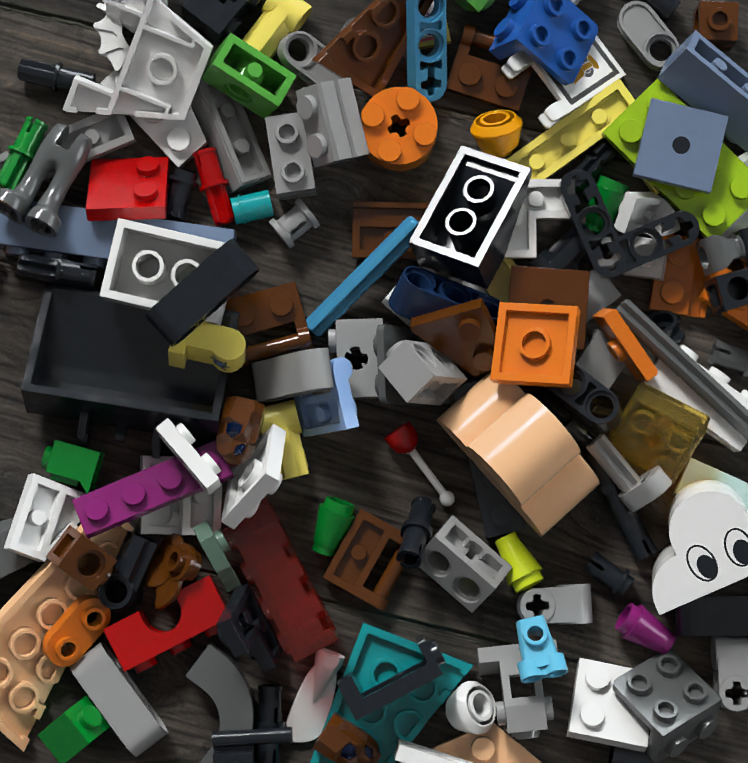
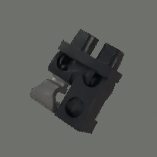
M748 228L734 232L735 238L732 239L720 235H712L695 243L705 277L727 268L736 259H740L744 267L742 270L719 275L704 282L713 316L748 305Z

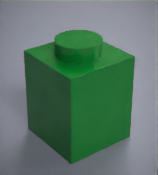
M85 696L42 730L38 737L59 763H66L111 726L89 698Z

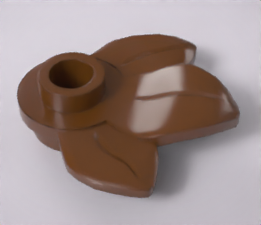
M169 534L162 540L161 554L156 555L144 582V585L156 588L155 609L162 610L170 605L178 597L183 581H192L198 575L201 568V554L192 545L184 543L183 537L179 534Z

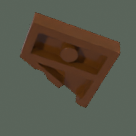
M482 298L411 318L410 329L414 334L475 377L491 372L496 325Z

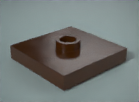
M511 265L508 303L578 306L581 314L576 350H584L590 271Z

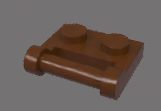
M466 23L447 80L446 91L518 114L533 67L530 65L513 79H508L501 70L502 65L469 55L472 45L489 50L496 36L478 31L477 26Z
M295 281L232 298L226 302L225 310L240 312L237 330L244 337L295 323L297 330L295 334L246 347L245 362L240 369L249 367L250 362L299 348H302V350L314 348Z
M360 509L323 578L376 608L385 611L390 602L387 598L404 569L400 565V561L397 562L396 560L402 542L401 531ZM390 538L399 543V546L374 591H371L363 585Z

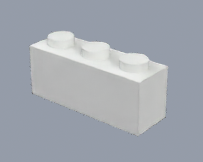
M678 345L694 361L699 358L695 352L685 345ZM658 358L654 363L658 369V374L648 382L641 381L639 385L731 451L740 452L747 443V440ZM700 365L748 410L747 390L743 389L739 393L728 385L731 379L715 367L711 366L707 370Z

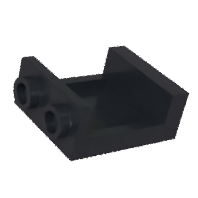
M423 634L416 637V642L425 659L366 691H363L353 671L338 679L337 685L355 720L372 713L443 675L439 665L445 663V660L434 638L426 642Z

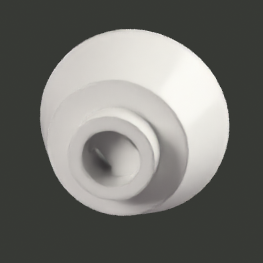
M476 681L464 682L448 698L446 702V717L450 724L458 731L477 735L484 734L491 729L496 717L494 697L482 684Z

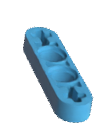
M406 0L408 87L414 88L426 97L429 102H433L443 96L447 86L446 0H433L434 8L427 16H422L419 12L418 5L420 0ZM431 34L435 42L434 48L429 54L422 55L419 50V41L424 35ZM421 61H422V62H426V63H433V62H434V66L426 65V68H425V67L420 66V62H421ZM428 77L433 78V85L427 86V90L421 88L422 81H426Z

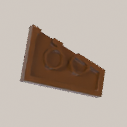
M374 0L323 48L312 61L341 79L351 77L352 85L372 98L375 94L384 90L407 49L406 0ZM433 0L419 1L418 9L422 16L426 15Z

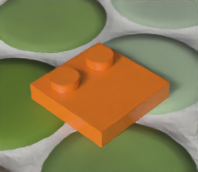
M500 302L490 380L498 384L572 388L581 314L579 307Z

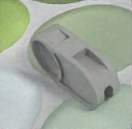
M631 1L620 10L617 18V28L622 37L647 67L655 71H661L666 60H655L650 54V46L657 41L665 42L669 45L672 54L679 47L676 37L655 11L645 2Z
M295 31L280 40L277 47V55L280 62L308 85L341 79L312 61L326 47L312 35L304 31ZM292 40H299L305 45L306 56L303 61H296L290 56L288 47Z

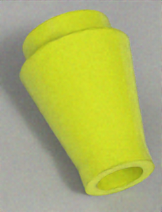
M516 532L510 533L495 542L500 556L512 566L505 577L508 586H513L516 593L525 591L544 580L540 572L543 568L520 541Z

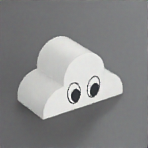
M700 480L682 488L674 497L668 513L671 544L665 547L658 555L652 571V595L659 615L748 577V510L742 498L733 488L715 480Z

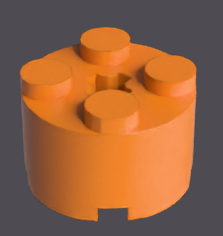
M392 87L382 90L367 102L361 112L360 118L369 150L367 156L373 163L392 171L405 172L417 168L428 159L436 143L438 121L432 104L417 90L411 87ZM392 124L406 125L405 136L399 137L397 132L390 134Z

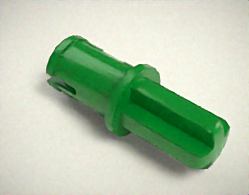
M31 116L25 118V122L14 145H9L7 148L9 155L0 171V188L13 190L23 179L46 132L49 130V126L43 121L36 118L33 122L34 118Z

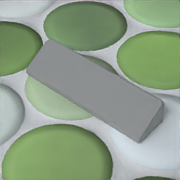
M209 41V42H210L214 47H213V49H212V52H211V55H210V57H209V60H208L207 64L209 63L211 57L213 56L215 50L217 49V46H216L215 44H213L211 41ZM201 79L191 105L208 146L216 147L224 178L228 179L230 183L226 186L227 192L233 194L270 179L272 174L243 105Z

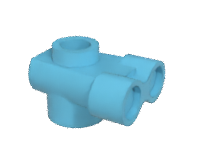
M539 615L518 620L516 628L521 661L517 663L521 682L533 683L543 678H555L568 673L564 654L557 652L545 617ZM536 635L540 636L541 639L533 641L529 639V636Z

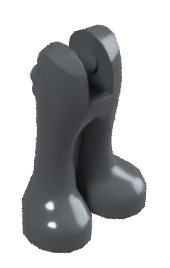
M57 123L44 138L31 165L17 187L13 190L0 188V213L18 224H22L25 220L30 230L47 237H56L62 223L58 216L60 206L71 184L84 166L93 141L82 132L78 135L70 150L63 148L70 127L61 123ZM51 171H55L48 189L37 205L29 211L45 178Z

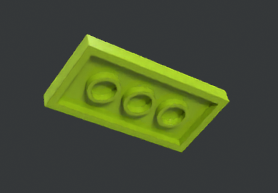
M656 79L601 134L633 167L635 166L651 98L686 106L659 79ZM722 143L712 190L709 195L647 180L677 211H686L696 217L700 227L699 233L704 238L712 235L721 236L748 209V167L724 143Z

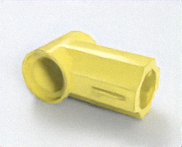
M266 0L261 10V16L242 40L272 59L277 52L280 40L284 36L298 31L308 19L313 7L304 0Z
M295 399L265 406L266 411L261 429L262 435L273 423L286 431L280 472L283 474V480L309 474V466L300 436L302 429Z

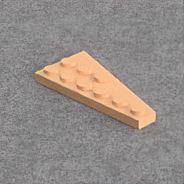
M127 522L89 539L116 559L127 532H133L134 528ZM80 524L76 530L86 536ZM90 553L80 558L78 569L85 567L89 563ZM49 559L0 609V731L23 752L29 743L28 735L36 719L40 720L46 708L44 703L53 685L59 682L66 668L53 664L45 656L42 649L43 638L78 597L86 594L98 597V587L94 592L90 591ZM67 642L61 647V653H66L70 650L71 642Z

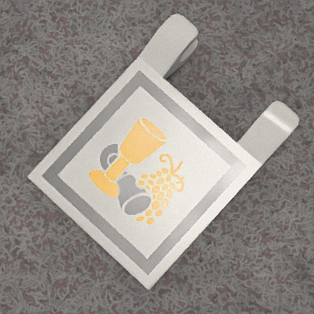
M597 35L575 81L569 85H562L524 51L511 56L501 68L508 79H513L531 65L557 99V102L547 107L544 113L538 117L546 129L551 128L613 82L626 75Z

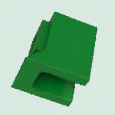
M55 440L53 447H46L41 468L46 469L45 472L52 473L50 479L76 487H81L82 485L85 492L89 493L95 490L105 453Z

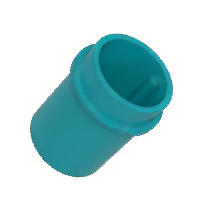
M268 190L242 196L238 194V197L230 198L236 225L242 223L246 225V222L274 216Z

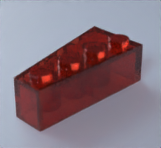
M268 497L260 501L256 513L250 519L244 518L235 529L229 526L222 529L231 549H239L245 561L240 564V567L249 584L253 585L256 583L262 595V598L258 599L259 604L267 619H274L280 631L276 636L286 655L291 654L296 663L339 639L340 635Z

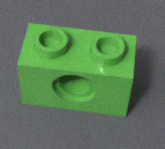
M230 33L215 50L201 79L265 119V117H269L280 106L297 75Z

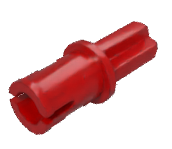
M209 147L194 152L192 156L202 185L199 187V191L206 194L214 224L222 226L233 222L234 214L226 190V186L230 183L228 179L224 178L216 147Z

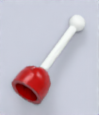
M410 421L405 422L384 438L389 447L396 453L411 455L440 495L439 500L443 506H451L454 503V494L444 489L415 449L418 443V435Z

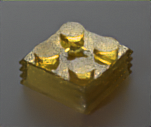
M641 382L623 410L619 426L610 432L608 439L626 461L645 471H649L659 465L672 480V483H675L706 434L710 417Z

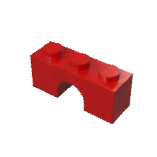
M212 574L180 590L176 599L181 608V617L176 627L172 630L163 631L153 627L143 610L103 629L124 672L134 667L138 674L158 664L155 658L156 655L169 649L173 656L193 646L190 638L203 631L207 638L218 633L216 623L227 603Z

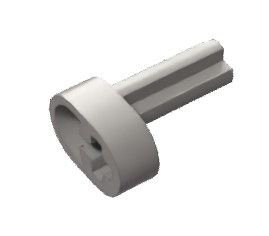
M600 434L586 446L590 454L619 487L621 492L618 497L631 513L658 498L672 484V480L659 465L638 476L604 434Z

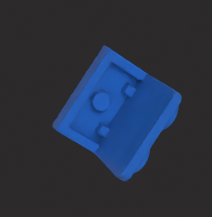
M510 0L509 6L511 8L507 16L495 28L494 36L496 37L489 52L497 59L502 60L520 51H524L562 85L566 86L573 83L598 33L597 24L570 0Z

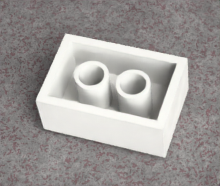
M118 218L99 296L106 301L150 310L221 247L224 242ZM226 302L204 322L221 325Z

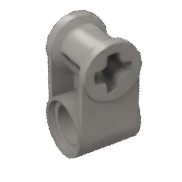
M591 583L530 588L523 591L516 600V610L521 619L534 617L533 611L526 609V603L532 602L533 595L536 594L537 600L543 601L545 604L544 609L538 610L537 616L543 615L546 623H558V625L593 623Z
M712 636L711 665L713 669V690L722 698V708L737 712L743 711L748 708V636ZM733 682L736 688L742 690V695L735 697L734 703L732 698L725 695L726 689H732Z

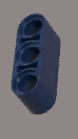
M408 266L404 269L388 299L390 308L396 314L411 320L412 317L482 298L496 327L499 303L501 301L486 293L417 266Z

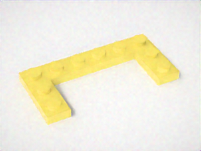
M618 79L506 160L531 168L532 175L530 179H548L603 140L602 132L635 99L622 81ZM642 179L651 192L659 194L646 179ZM503 259L488 289H485L488 295L499 299L501 302H509L511 265L517 266L512 259Z

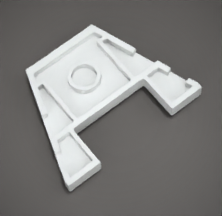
M102 0V2L139 16V24L114 90L76 75L62 110L72 113L81 111L95 112L100 115L123 114L142 118L185 121L214 46L160 0Z

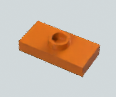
M602 308L592 316L609 340L606 347L617 362L621 363L623 361L636 380L648 382L658 374V369L616 309Z

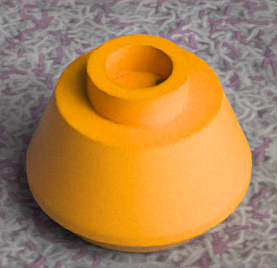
M493 110L476 117L470 127V133L483 153L503 158L509 156L512 150L518 146L523 122L513 111Z

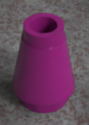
M629 603L622 610L615 623V630L621 633L622 639L656 652L658 651L663 655L671 649L676 639V635L670 632L643 605L636 606L633 603Z

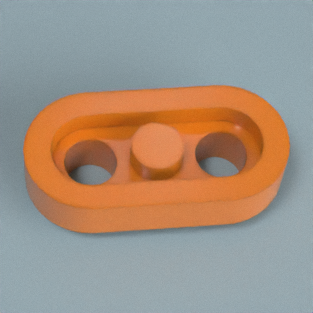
M86 594L78 597L45 634L42 642L45 656L53 664L60 667H68L78 662L104 632L103 629L108 627L111 619L110 608L104 606L99 597ZM92 612H97L95 621L87 623L88 615ZM71 642L70 650L66 653H61V647L65 643Z

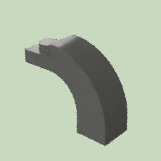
M211 642L186 674V677L208 693L215 702L220 718L219 731L254 729L256 712L250 683L236 661L215 643ZM213 745L200 763H213Z

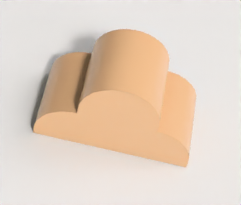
M489 372L439 416L436 421L533 530L542 537L592 492L600 482L594 471L579 454L581 451L574 438L538 399L529 393L525 394L518 385L493 383L490 380L491 372Z

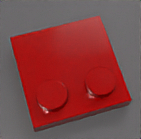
M146 156L142 158L92 159L86 202L87 221L118 220V218L125 220L166 219L169 189L168 177L170 174L169 157Z

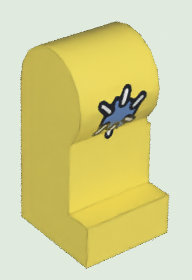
M203 322L174 347L169 346V366L185 369L186 361L189 359L213 364L222 372L232 373L239 370L245 362L246 341L238 330Z

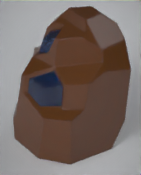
M226 396L216 436V444L219 454L228 465L237 467L248 460L258 445L266 411L265 405L251 399Z
M335 712L313 745V749L336 763H377L381 757L379 745L369 733Z

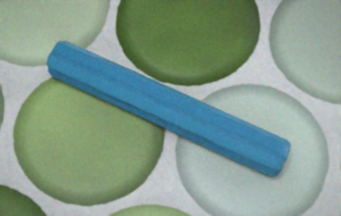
M412 216L407 217L306 319L307 328L314 335L322 336L335 323V320H338L410 248L408 242L419 221Z

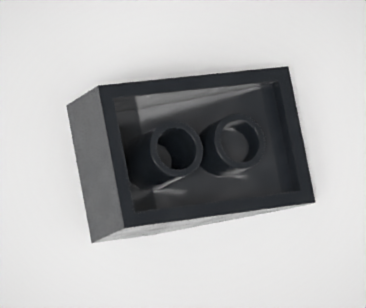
M461 145L408 242L418 264L488 289L506 255L532 175V169Z

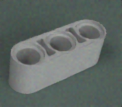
M328 348L302 350L251 363L257 402L284 400L334 388Z
M102 641L87 651L78 662L69 666L82 688L126 748L135 757H138L168 734V730L161 718L128 673L123 671L112 651Z

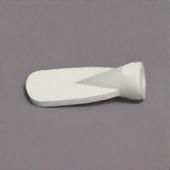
M322 647L317 648L315 664L302 682L285 727L293 728V742L312 741L321 734L334 698L337 672L345 659L340 653Z

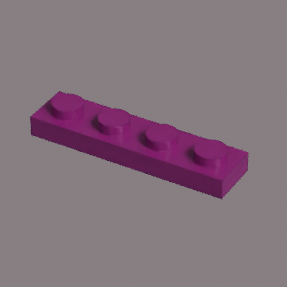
M216 440L195 448L200 456L205 453L209 454L219 466L221 472L217 476L220 479V483L234 478L230 465L227 464L217 450ZM174 457L77 497L72 502L85 535L89 539L202 492L204 489L178 458Z

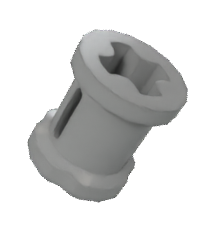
M300 198L295 200V206L278 220L273 218L269 221L271 227L289 249L294 247V241L311 227L316 229L320 226L316 217Z

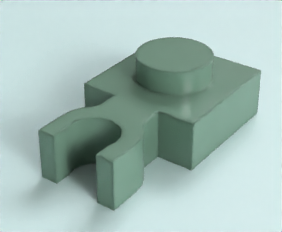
M207 520L194 526L193 529L227 593L241 586L233 567L225 555L231 548L221 529L213 532Z

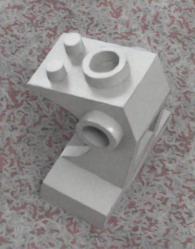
M553 640L557 649V641ZM519 644L477 648L479 676L499 674L503 701L495 702L498 726L504 725L507 733H511V737H515V739L539 737L540 730L548 729L547 720H554L552 697L544 696L542 679L533 682L534 696L512 698L509 678L520 677L517 663L521 661Z

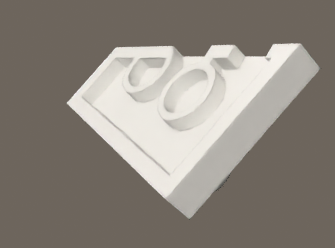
M114 70L101 82V85L114 90L120 72ZM190 107L185 121L142 118L130 115L178 169H181L193 158L192 154L203 149L208 144L192 107Z

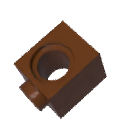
M699 1L693 11L692 33L696 30L719 50L730 51L738 41L739 2Z
M70 525L46 555L47 559L92 592L110 578L113 566L118 561ZM90 553L89 563L85 567L78 569L80 558Z

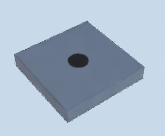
M651 98L632 176L709 195L712 190L729 116Z

